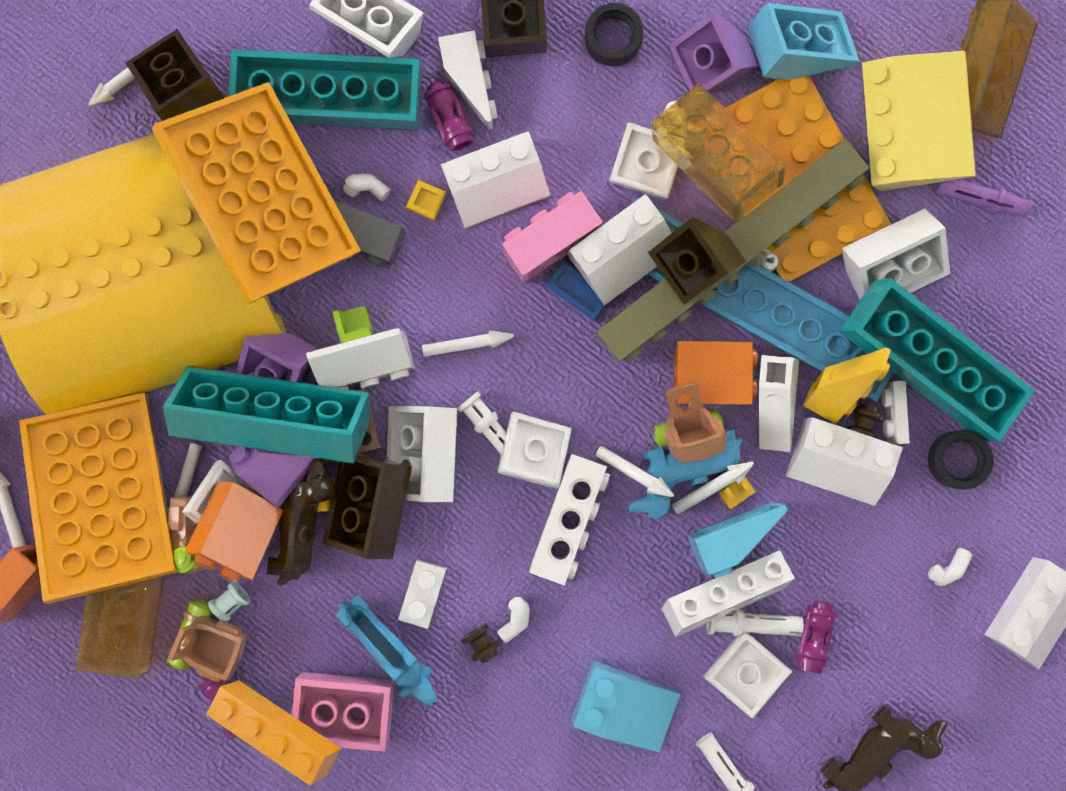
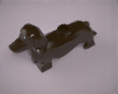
M322 458L315 459L312 462L307 480H301L297 483L296 487L283 502L285 503L282 507L283 513L279 519L280 553L277 558L268 557L266 572L267 575L280 576L277 580L279 586L285 585L291 580H298L301 575L310 570L313 542L316 537L315 528L318 503L335 497L336 488L333 480L328 477L325 460Z
M882 705L871 716L878 726L867 730L862 736L850 760L840 766L831 757L820 769L829 779L823 785L825 790L834 787L838 791H861L876 776L879 779L885 777L893 767L890 761L902 750H911L924 759L938 757L944 747L941 736L947 726V722L937 720L921 731L906 718L891 717L892 712Z

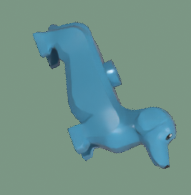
M734 429L725 431L728 440L725 444L726 450L698 462L680 463L678 458H674L671 453L665 456L662 448L643 453L644 458L650 461L646 472L657 479L661 477L670 490L675 484L686 480L690 481L691 486L708 482L707 475L728 470L727 466L739 464L741 459L739 447L743 440L741 437L735 438ZM647 492V496L630 502L627 510L628 512L645 513L651 519H660L666 516L670 510V497Z
M359 594L350 600L351 603L343 602L339 604L338 608L340 610L335 615L399 686V697L411 696L429 706H434L437 703V697L429 680L432 668L421 666L403 643L381 623Z

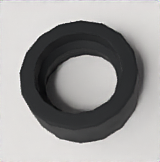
M607 3L599 6L591 13L585 28V45L588 53L595 61L605 66H620L628 63L637 55L643 40V25L640 16L631 7L622 3ZM618 18L630 26L632 38L624 50L611 52L603 49L598 44L596 30L603 20Z
M965 430L946 432L936 438L928 454L929 470L935 480L945 487L961 490L976 488L984 483L991 474L994 463L992 449L987 441L977 433ZM954 442L968 443L976 451L977 466L975 471L968 477H953L944 468V451Z

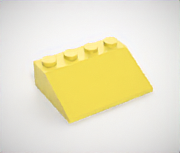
M954 51L892 56L863 62L872 186L879 191L976 177L966 52Z

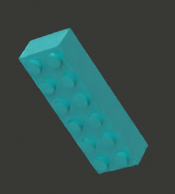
M231 50L229 96L269 82L292 124L419 130L422 67L419 59Z
M891 278L874 280L839 330L841 334L866 353L886 347L889 348L891 351L887 363L890 364L889 370L903 381H906L908 385L967 430L977 433L986 441L1001 442L1035 391Z
M194 367L185 368L163 406L169 436L354 463L370 423L368 392Z

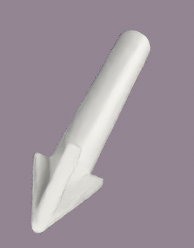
M126 68L105 85L100 83L88 104L92 106L115 99L112 95L135 79L129 68Z
M489 330L488 334L422 345L424 357L485 346L494 348L513 338L514 334Z
M190 443L174 497L188 496L202 445Z
M604 446L597 450L596 456L647 487L648 493L668 497L674 496L661 477L658 479Z
M748 462L727 466V472L673 503L672 506L675 512L680 514L734 481H737L739 484L754 463Z
M0 472V510L12 547L25 546L26 543L7 488L11 484Z

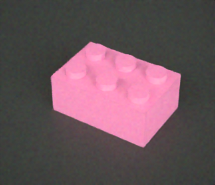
M582 191L576 195L573 192L566 194L556 202L558 207L549 213L546 209L542 210L530 219L531 225L523 230L517 227L504 236L506 241L502 243L503 254L523 283H526L568 255L572 247L602 226V220Z
M302 672L295 679L292 716L340 748L385 752L390 741L395 682L389 679Z

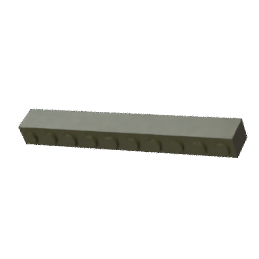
M847 139L843 140L724 232L730 237L746 262L686 304L682 303L665 278L596 331L595 335L617 363L623 359L627 363L631 362L642 353L639 347L649 340L653 345L667 334L664 327L672 321L677 325L692 314L689 308L695 303L699 302L701 306L706 304L717 295L714 291L721 283H724L726 287L742 276L738 271L747 263L752 268L766 257L763 253L770 245H773L775 249L791 238L787 233L796 225L801 230L815 219L812 213L819 207L826 211L840 200L837 193L845 187L850 192L865 179L861 175L869 169V166Z

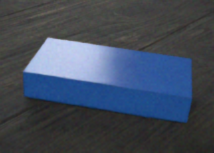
M564 260L545 284V287L593 322H595L607 306V304L604 306L581 273Z

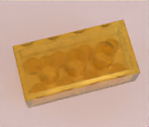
M697 84L651 122L653 141L735 223L783 185L785 166L700 84Z
M164 576L86 595L75 670L137 679L150 672Z

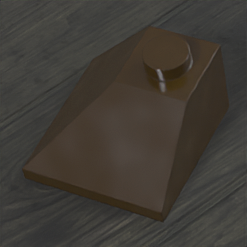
M694 217L648 252L683 304H686L746 262L727 234Z

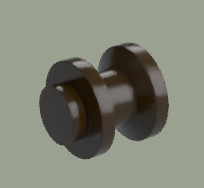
M861 403L860 408L855 407L853 413L857 416L855 424L847 426L846 429L877 439L878 435L873 432L875 422L883 421L884 416L878 413L880 408Z
M487 623L475 628L460 640L462 644H470L473 648L474 653L471 656L473 662L480 659L483 664L498 654L496 648L500 644L497 640H489L486 635L489 628Z

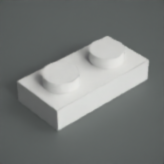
M906 381L888 382L881 394V404L883 407H886V420L883 421L882 426L883 435L888 439V443L910 444Z
M419 559L416 560L398 620L426 629L429 628L447 568Z

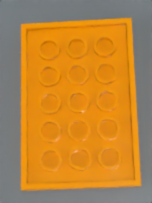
M809 75L790 80L778 79L696 123L697 126L702 127L700 137L744 217L845 140ZM864 174L861 176L865 180L849 192L845 187L837 193L840 200L826 211L822 207L814 211L812 214L815 219L800 230L796 225L787 233L791 238L776 249L773 245L766 248L778 258V266L774 269L778 277L790 282L841 255L843 247L892 225Z
M269 82L153 125L152 131L248 305L357 255L361 251Z
M145 392L19 420L44 603L51 604L178 573L174 564V548L168 528V512L149 400Z

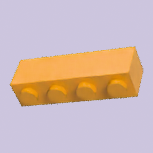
M239 680L221 686L206 713L208 717L310 786L327 776L341 750L339 746Z

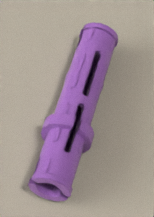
M960 179L938 182L935 186V193L937 194L940 193L986 206L995 213L1004 211L1027 218L1033 205L1032 199L1007 193L1006 189L999 187L995 190Z

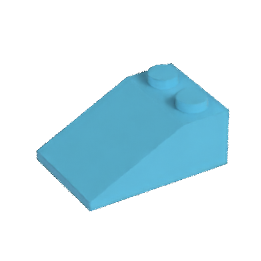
M766 3L747 27L763 77L790 80L855 66L860 62L843 13L840 11Z
M771 502L687 534L699 568L707 575L714 574L715 578L731 573L733 571L731 567L738 565L787 512L786 505Z
M593 660L572 716V725L577 729L604 739L660 752L678 703L680 692Z

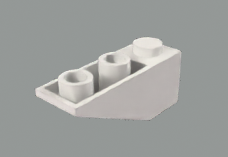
M475 30L438 37L447 79L489 130L493 129L492 119L497 118L495 101H488L486 89H491L492 86L489 71H482L480 61L481 59H486L483 40H476Z
M765 355L761 357L759 379V449L791 452L799 359Z

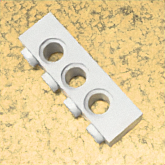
M573 454L570 455L529 573L565 585L567 578L573 580L579 563L574 561L578 549L584 550L589 533L584 531L588 519L594 521L600 505L595 502L598 491L604 492L609 481L610 474L605 473L607 466ZM577 482H586L590 487L589 495L584 499H577L572 493L573 486ZM568 511H574L580 517L578 525L574 528H567L562 524V517ZM564 541L569 545L567 555L564 557L553 555L551 547L555 542Z
M779 550L733 570L727 575L715 578L669 598L662 607V611L675 637L785 589L795 577Z

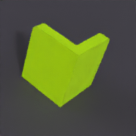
M365 306L343 312L340 310L332 311L341 343L374 335Z

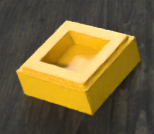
M418 180L406 209L435 222L447 193Z

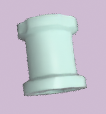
M231 582L228 585V589L221 596L208 602V606L220 621L228 622L231 619L230 616L242 605L247 606L251 600L238 583Z

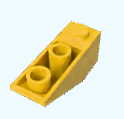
M886 347L826 367L811 384L803 406L834 424L843 415L849 416L856 407L857 400L859 398L865 399L870 393L873 382L875 380L881 381L890 368L887 360L891 350Z

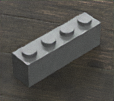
M334 200L361 250L359 253L366 255L365 261L379 267H383L384 263L392 265L405 234L403 227Z

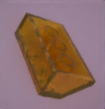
M977 0L975 8L970 14V24L966 37L961 43V51L966 52L972 131L994 138H1002L1037 28V22L1018 0Z

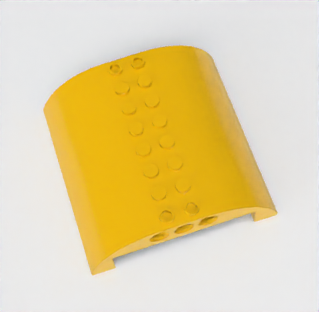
M154 133L0 185V335L20 380L45 414L143 392L149 393L177 383L186 367L216 370L239 362L243 343L247 336L287 333L281 315L273 312L268 296L248 305Z

